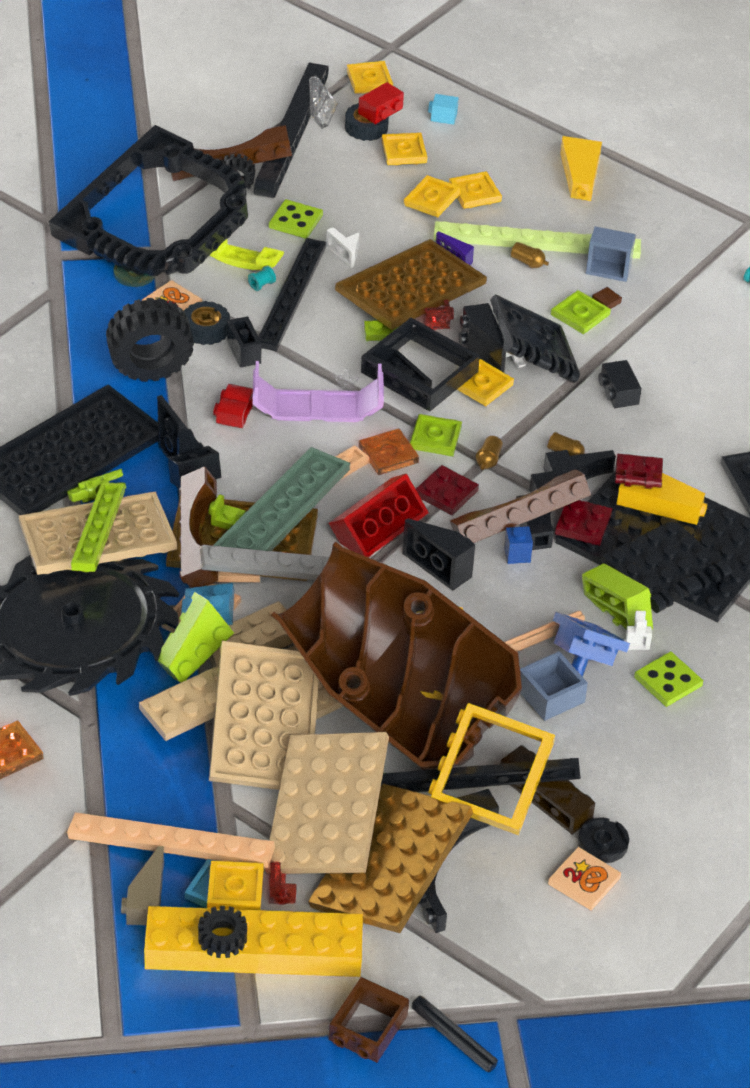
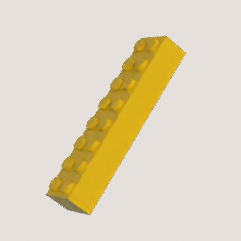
M148 906L144 948L145 969L361 977L363 914L234 909V913L239 910L242 912L241 917L245 916L247 943L244 949H239V954L235 956L230 952V958H225V954H221V958H216L215 952L210 956L207 954V950L203 951L198 941L199 919L204 917V912L206 911L211 914V908ZM217 928L212 931L217 936H228L233 933L228 928Z

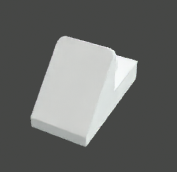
M332 227L327 230L326 247L350 268L355 266L359 250V233L345 238L342 233Z

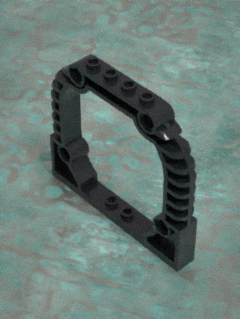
M154 125L49 220L51 235L89 256L94 252L96 256L103 257L108 262H113L116 266L124 268L127 272H135L136 275L148 274L149 276H158L161 272H166L167 275H170L177 271L182 274L191 273L247 220L246 185L240 173L233 169L231 165L224 164L219 159H213L211 155L203 154L199 149L195 150L192 142ZM137 167L142 169L164 167L170 173H177L182 170L218 187L224 192L220 198V210L189 239L175 241L165 250H145L106 232L102 220L97 217H91L90 210Z

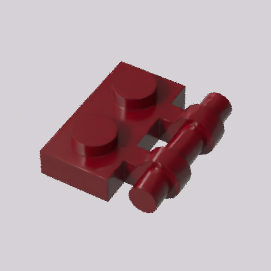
M617 453L615 483L624 484L625 487H631V485L645 486V489L662 487L663 458Z

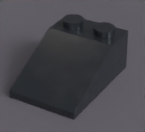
M489 303L464 306L463 316H460L462 331L458 335L460 345L480 355L481 360L504 372L506 352L503 348L504 339Z
M157 396L158 447L167 459L174 455L204 447L201 442L196 440L192 430L186 427L163 396Z
M409 518L405 520L403 555L452 591L472 578L475 544L469 538L450 529Z

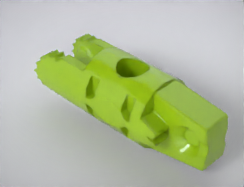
M122 469L78 483V487L67 491L69 500L71 502L82 500L84 503L95 499L101 483H109V481L123 476ZM119 482V483H118V484H124L125 489H126V484H125L124 482Z

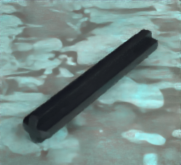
M420 995L413 1000V1010L486 1072H491L497 1066L498 1060L426 998Z

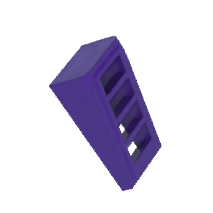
M440 231L436 233L437 244L467 264L471 265L473 263L474 246Z

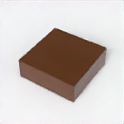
M609 287L592 295L594 300L610 309L622 302V297Z

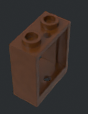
M360 977L330 1023L329 1040L338 1047H345L364 1059H370L378 1063L408 1016L409 999ZM360 1004H364L392 1018L377 1042L345 1028Z

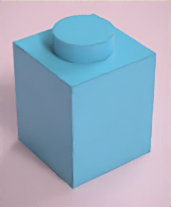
M435 94L434 100L430 101L428 113H431V121L454 125L458 113L459 97Z

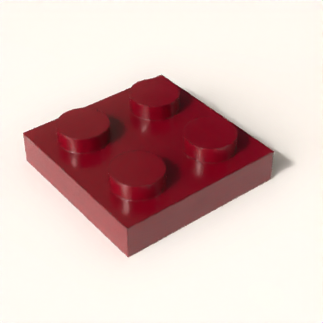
M441 465L416 488V491L422 500L453 516L478 492L479 484Z
M581 500L566 505L557 523L555 534L600 546L612 515V508Z

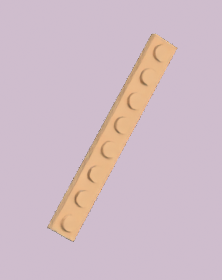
M76 812L67 831L68 838L149 851H155L158 846H164V853L217 861L264 863V868L269 867L275 849L274 841Z

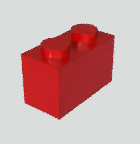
M386 82L359 97L358 114L377 124L403 109L404 92Z

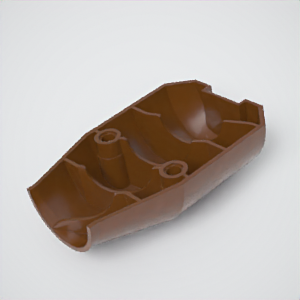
M336 541L332 545V552L324 569L308 591L288 610L280 614L275 612L271 614V617L280 623L327 693L373 731L386 732L389 736L388 743L422 770L438 769L442 756L447 757L450 750L447 747L449 737L452 732H457L459 724L456 721L461 709L465 710L468 703L507 717L522 690L518 652L427 581L346 549ZM420 691L434 694V691H438L443 694L442 700L427 698ZM472 717L453 767L465 764L474 756V747L480 742L487 728L490 729L494 724Z

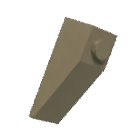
M164 846L157 847L129 885L127 898H122L121 913L126 914L127 925H147L148 906L160 907L164 869Z

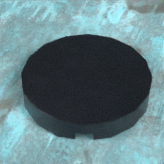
M593 818L585 822L579 831L577 841L579 848L604 863H611L621 859L628 850L630 840L628 831L621 823L609 821V818Z

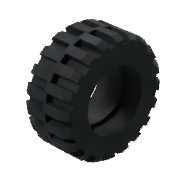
M146 298L143 301L138 299L131 305L129 303L123 306V310H118L114 314V318H111L106 330L107 344L113 365L120 373L125 376L128 375L129 378L134 380L138 378L140 381L148 382L150 379H153V381H158L162 377L166 379L173 372L177 373L180 371L182 365H186L194 350V340L185 312L182 308L177 307L175 303L171 301L167 303L165 299L158 298V300ZM146 336H164L161 340L152 344H136L138 340Z

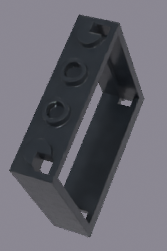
M410 317L361 356V373L376 380L378 364H382L384 386L430 412L479 372L480 355ZM412 340L454 363L459 368L432 389L386 363L385 360Z

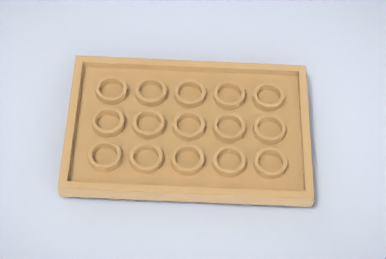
M156 491L122 498L98 564L177 550L176 538ZM94 502L19 515V523L37 575L50 574L61 570H72L71 561Z
M222 641L209 781L280 789L290 735L315 734L319 680L299 651Z
M386 732L290 735L269 840L274 841L275 849L269 867L264 868L267 874L366 873L389 736Z

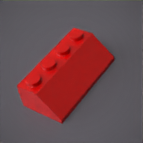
M406 473L390 478L328 524L340 544L351 551L370 557L404 532L406 519L419 521L429 512Z

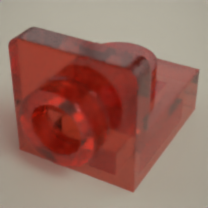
M448 299L444 300L443 307L424 309V325L433 330L450 329L451 320H454V308L450 307Z
M270 862L269 904H295L297 885L286 883V873H281V862Z

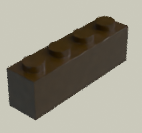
M520 745L501 759L500 764L534 761L536 754ZM569 780L539 782L532 799V803L572 835L581 829L585 822L593 819L596 802L589 795L576 788ZM513 784L510 786L521 794L525 784Z

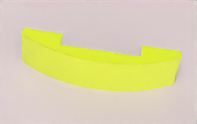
M226 239L210 256L238 268L262 270L264 266L275 267L283 257L284 251L264 247L261 252L229 245Z

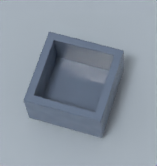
M595 226L589 244L586 274L627 282L632 266L636 234Z
M560 651L520 669L521 694L544 721L585 703L588 682Z

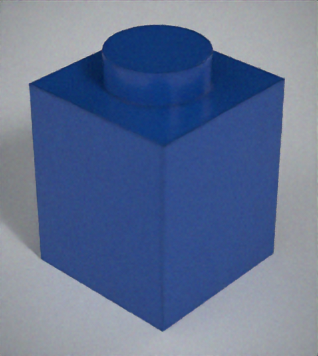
M529 526L506 528L504 550L507 564L531 563L533 541Z

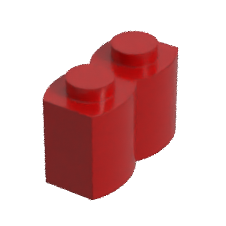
M228 384L226 389H222L220 402L215 404L213 415L216 416V423L243 428L248 414L253 407V388Z

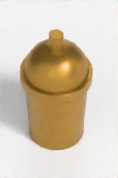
M516 242L511 250L512 258L525 263L532 269L540 268L543 264L549 265V262L545 260V254L539 248H533Z
M554 432L548 441L547 448L553 451L568 450L570 456L585 454V448L579 440H573L557 432Z
M488 436L481 449L478 450L476 461L480 469L484 470L496 466L500 450L503 446L502 440L499 437Z

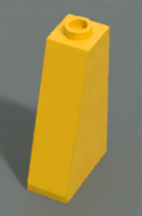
M562 136L560 155L571 198L591 201L600 161L601 141Z
M662 473L661 488L652 487V489H645V486L638 485L625 487L624 484H620L617 505L697 525L700 516L704 517L707 509V503H704L705 493Z

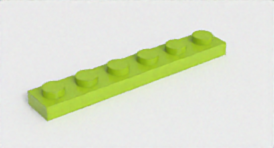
M101 483L72 558V570L82 572L96 571L125 493L124 484Z

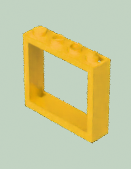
M468 703L466 709H461L456 721L459 724L456 733L452 732L449 737L447 747L450 750L447 757L442 756L438 766V770L441 771L438 780L433 779L428 793L431 794V798L441 802L449 803L452 801L471 806L473 810L471 818L519 836L554 745L555 735ZM472 717L541 742L512 819L442 793Z

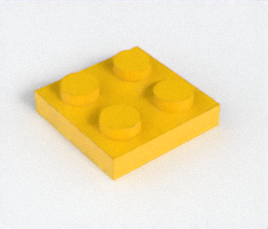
M385 61L347 64V74L355 93L363 94L370 92L386 82L393 85Z
M421 132L382 134V145L387 165L427 163V153Z
M487 171L449 178V183L460 186L461 194L457 199L463 209L501 202L502 195Z
M427 175L404 199V204L407 207L438 218L461 194L460 186Z
M480 359L479 372L457 390L487 406L513 386L514 378Z
M211 861L207 908L216 907V909H220V906H225V909H229L230 906L240 910H261L264 863Z

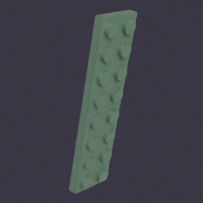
M310 447L213 546L272 551L350 470V463Z

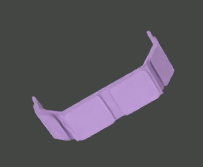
M256 361V367L253 369V405L263 413L271 415L272 419L283 421L323 420L328 422L363 421V418L367 415L371 416L383 408L384 382L382 364H378L377 379L360 391L275 389L259 376V361Z

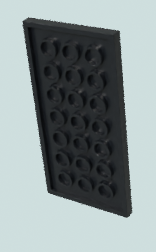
M108 384L0 447V499L19 515L41 512L68 496L67 491L78 487V483L105 474L158 442V422Z

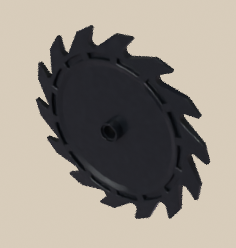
M31 555L15 564L8 583L3 586L0 585V680L33 679L21 687L22 692L42 693L74 682L68 692L69 696L90 691L109 673H117L116 684L120 685L134 675L141 653L150 652L155 661L159 660L161 648L164 645L159 626L165 624L176 629L179 625L177 612L160 598L163 596L178 597L179 592L170 582L143 575L144 573L159 569L158 565L144 559L100 563L95 572L61 570L50 574L37 575L35 567L32 566Z

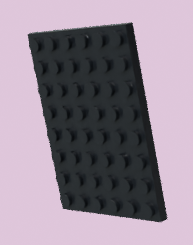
M616 471L588 501L589 503L612 508V515L600 546L560 535L556 536L555 541L556 544L599 565L603 564L601 562L603 554L673 520L668 517L617 505L620 484L615 483ZM705 497L704 503H707L706 513L704 517L700 516L697 525L679 520L676 521L716 558L724 560L730 566L732 573L716 583L709 579L710 585L708 587L702 588L701 591L689 597H685L680 602L673 598V601L718 623L750 584V518Z

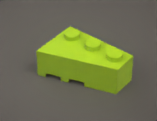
M604 563L582 574L584 595L602 612L607 611L613 616L612 622L616 626L622 625L627 630V626H635V612L646 611L645 620H647V626H651L653 629L649 588Z
M196 592L191 597L193 601L186 613L182 612L179 618L181 621L174 633H170L161 648L158 663L168 675L180 683L186 681L220 648L222 641H227L234 634L233 630L212 604Z

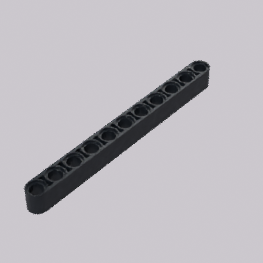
M308 63L280 125H286L292 156L263 162L255 180L254 195L270 198L276 197L326 84L329 66Z

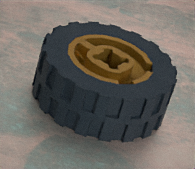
M359 103L353 104L347 109L345 113V128L351 137L362 141H373L381 138L382 134H387L389 117L374 124L358 114Z
M212 301L196 302L184 310L190 324L194 343L213 345L226 339L227 320H230V314L221 304Z

